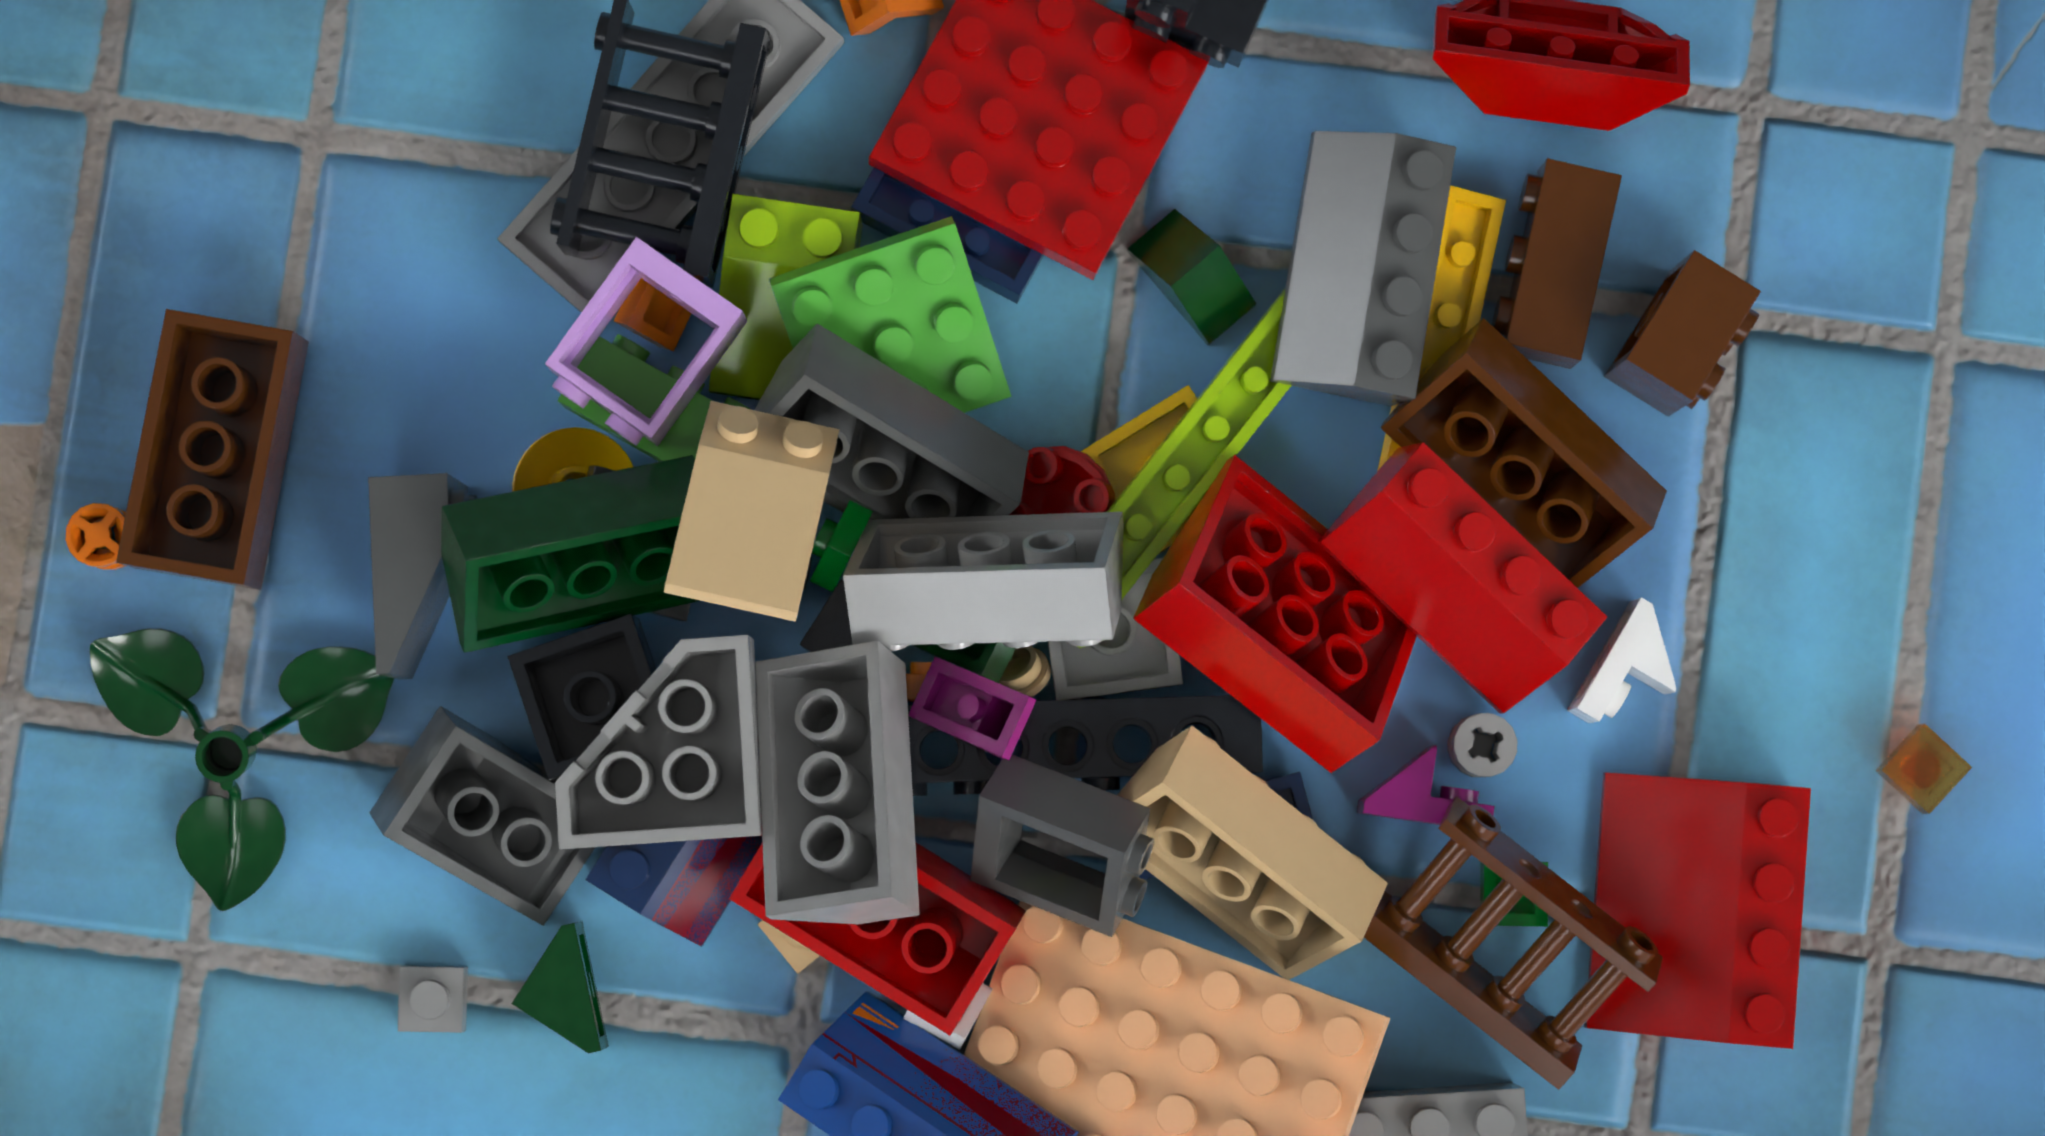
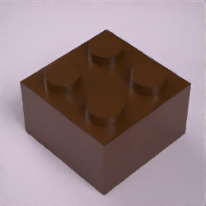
M1694 250L1668 272L1604 377L1666 416L1672 415L1684 406L1692 409L1700 399L1705 401L1722 378L1726 368L1717 363L1722 355L1725 356L1733 345L1740 346L1756 323L1759 313L1752 310L1751 307L1761 291Z

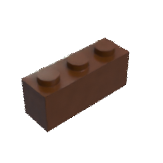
M1549 158L1537 170V175L1527 173L1518 205V211L1528 213L1523 236L1513 235L1505 262V272L1514 273L1509 297L1499 296L1492 320V326L1527 359L1571 369L1581 361L1622 175Z

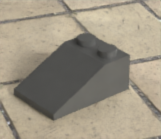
M448 473L368 477L376 674L396 679H413L450 596L441 555L442 506L478 498L477 495H468V486Z
M442 706L438 708L369 812L385 837L543 926L595 849V847L559 849L555 782L557 780H549L544 770L493 736Z

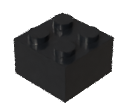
M629 614L507 656L549 780H557L571 763L581 756L601 733V729L656 670L638 617Z

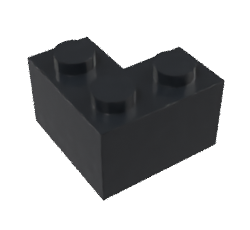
M1127 0L1125 17L1134 21L1132 28L1165 43L1169 37L1192 47L1190 54L1208 61L1210 66L1224 68L1225 64L1229 63L1239 68L1269 0Z

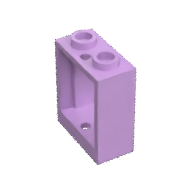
M636 237L545 362V365L552 373L558 376L552 387L583 409L591 399L611 413L605 424L623 438L637 446L642 437H645L658 446L747 323V319L741 309ZM640 279L646 281L714 329L650 419L577 368Z

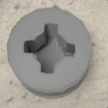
M1478 713L1461 719L1452 728L1448 737L1447 752L1452 764L1460 772L1470 777H1492L1504 772L1513 763L1517 754V737L1513 727L1504 718L1493 713Z

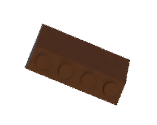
M1484 318L1446 350L1418 381L1416 398L1399 403L1380 427L1400 447L1424 442L1577 588L1654 528L1667 492L1662 485Z

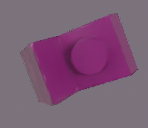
M934 657L908 716L970 743L996 757L1010 760L1036 703V699Z
M1433 745L1424 749L1359 799L1356 813L1440 825L1448 806L1456 796L1467 805H1478L1494 815L1495 806L1478 804L1479 791L1441 786L1440 797H1431L1437 745Z

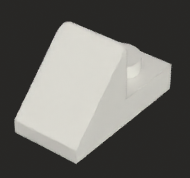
M1642 597L1629 602L1567 709L1568 712L1587 723L1600 722L1604 714L1610 718L1615 716L1631 689V685L1623 681L1627 673L1662 694L1676 692L1674 677L1653 604Z

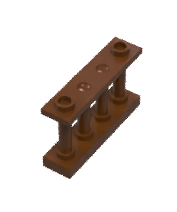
M1456 796L1448 806L1438 828L1451 839L1401 897H1392L1384 891L1364 938L1559 1090L1575 1073L1583 1046L1576 1039L1575 1034L1627 976L1649 992L1657 982L1663 957L1658 953L1656 945L1645 933L1632 926L1625 928L1503 833L1499 822L1487 810L1478 805L1469 806ZM1473 855L1500 876L1502 880L1453 936H1442L1423 921L1421 913L1468 858ZM1524 895L1554 918V920L1504 977L1493 976L1474 961L1472 953ZM1577 936L1604 957L1606 961L1555 1017H1546L1525 1001L1524 993L1569 942Z

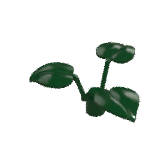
M148 628L99 638L90 644V663L93 678L112 714L124 726L134 732L149 736H161L167 734L176 726L181 712L184 711L195 730L194 738L199 741L195 752L196 765L199 771L207 779L220 783L221 788L229 793V799L215 794L199 798L181 815L176 828V847L183 865L206 891L216 908L220 911L229 910L240 904L266 882L279 863L286 843L284 818L275 803L262 797H253L241 801V789L235 779L252 766L257 753L256 744L298 720L302 737L315 748L330 752H342L355 748L374 733L382 720L388 696L395 679L376 674L375 655L364 650L343 646H327L312 649L299 655L289 663L279 678V692L284 701L292 708L290 711L251 733L245 728L234 724L222 725L211 731L207 729L198 707L188 700L201 689L205 673L198 650L184 636L166 629Z

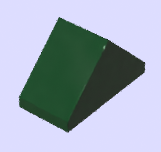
M1176 209L1171 211L1127 248L1130 256L1208 346L1257 304L1220 245Z
M583 921L560 927L511 1004L589 1054L602 1051L609 1047L584 925Z

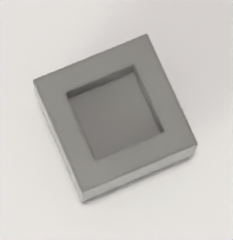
M400 966L398 1031L465 1032L468 967Z

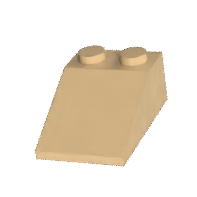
M710 401L665 582L664 593L796 622L840 429L755 411L745 407Z

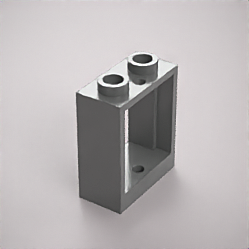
M1011 755L1010 760H1001L979 795L970 881L1112 937L1125 914L1131 917L1136 915L1146 893L1148 882L1141 879L1140 875L1148 864L1154 846V838L1146 836L1150 808ZM1023 825L1107 857L1106 874L1022 841Z

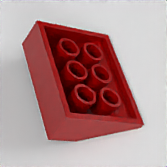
M1233 455L1226 461L1152 574L1133 619L1332 773L1380 741L1417 636L1317 543L1328 530L1325 526L1240 458Z
M1603 772L1594 904L1625 928L1632 926L1645 933L1656 945L1658 953L1663 959L1657 982L1649 992L1627 976L1587 1020L1585 1028L1793 1049L1811 788ZM1591 947L1588 980L1606 961L1604 957Z

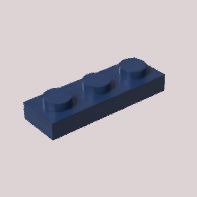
M873 168L851 206L850 211L860 212L862 223L889 237L952 216L974 282L1016 304L1019 302L1044 257L1043 254L876 168Z

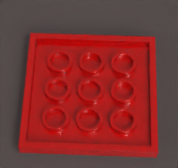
M956 0L869 155L868 165L1094 280L1204 75L1209 62L1190 54V50L1169 39L1165 43L1133 29L1134 21L1093 0Z

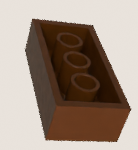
M166 309L116 563L136 569L261 590L309 342L291 330Z

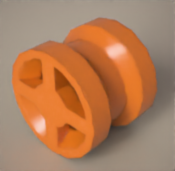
M92 503L81 507L71 516L66 527L65 540L70 553L78 561L102 570H117L125 567L126 565L116 563L126 511L104 503ZM116 525V527L113 529V530H114V533H115V540H114V539H112V534H113V533H112V531H111V528Z

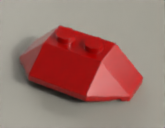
M1463 0L1455 5L1447 3L1436 8L1432 59L1484 114L1611 131L1686 95L1690 87V41L1677 34L1669 36L1656 24L1620 7L1569 0Z

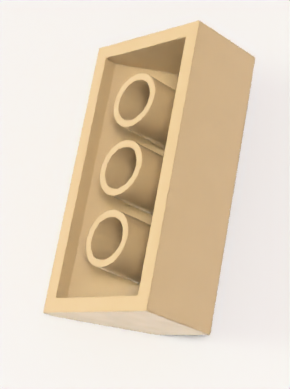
M1194 726L1188 727L1158 747L1117 794L1120 797L1150 808L1146 836L1154 838V846L1145 869L1281 977L1290 980L1362 942L1388 882L1371 870L1360 857L1350 853L1320 829L1313 819L1299 812L1274 792L1263 779L1253 775L1223 751L1217 742L1202 734Z

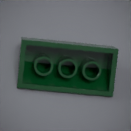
M694 456L655 462L442 506L441 555L459 642L463 652H471L607 622L629 614L639 615L700 601L664 593L665 582L695 462Z

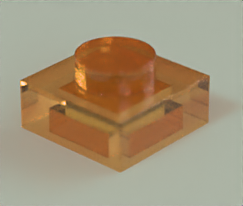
M1923 723L1917 724L1875 771L1919 812L1930 814L1972 767Z

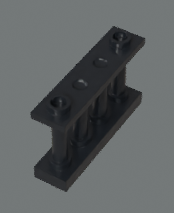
M614 0L611 13L602 12L597 23L594 49L602 52L567 198L558 197L555 202L550 233L558 236L556 244L565 255L573 257L578 255L582 235L631 245L637 237L658 252L676 255V262L684 264L683 270L706 286L713 288L728 227L732 195L736 192L769 51L770 41L766 28L740 23L737 40L727 39L725 44L721 45L632 25L635 13L629 0ZM626 50L719 70V77L727 79L722 103L712 101L709 107L619 87L618 82ZM611 111L705 132V139L713 140L708 164L698 163L696 168L603 148ZM597 173L690 193V200L699 202L693 226L684 224L682 229L678 230L588 210Z

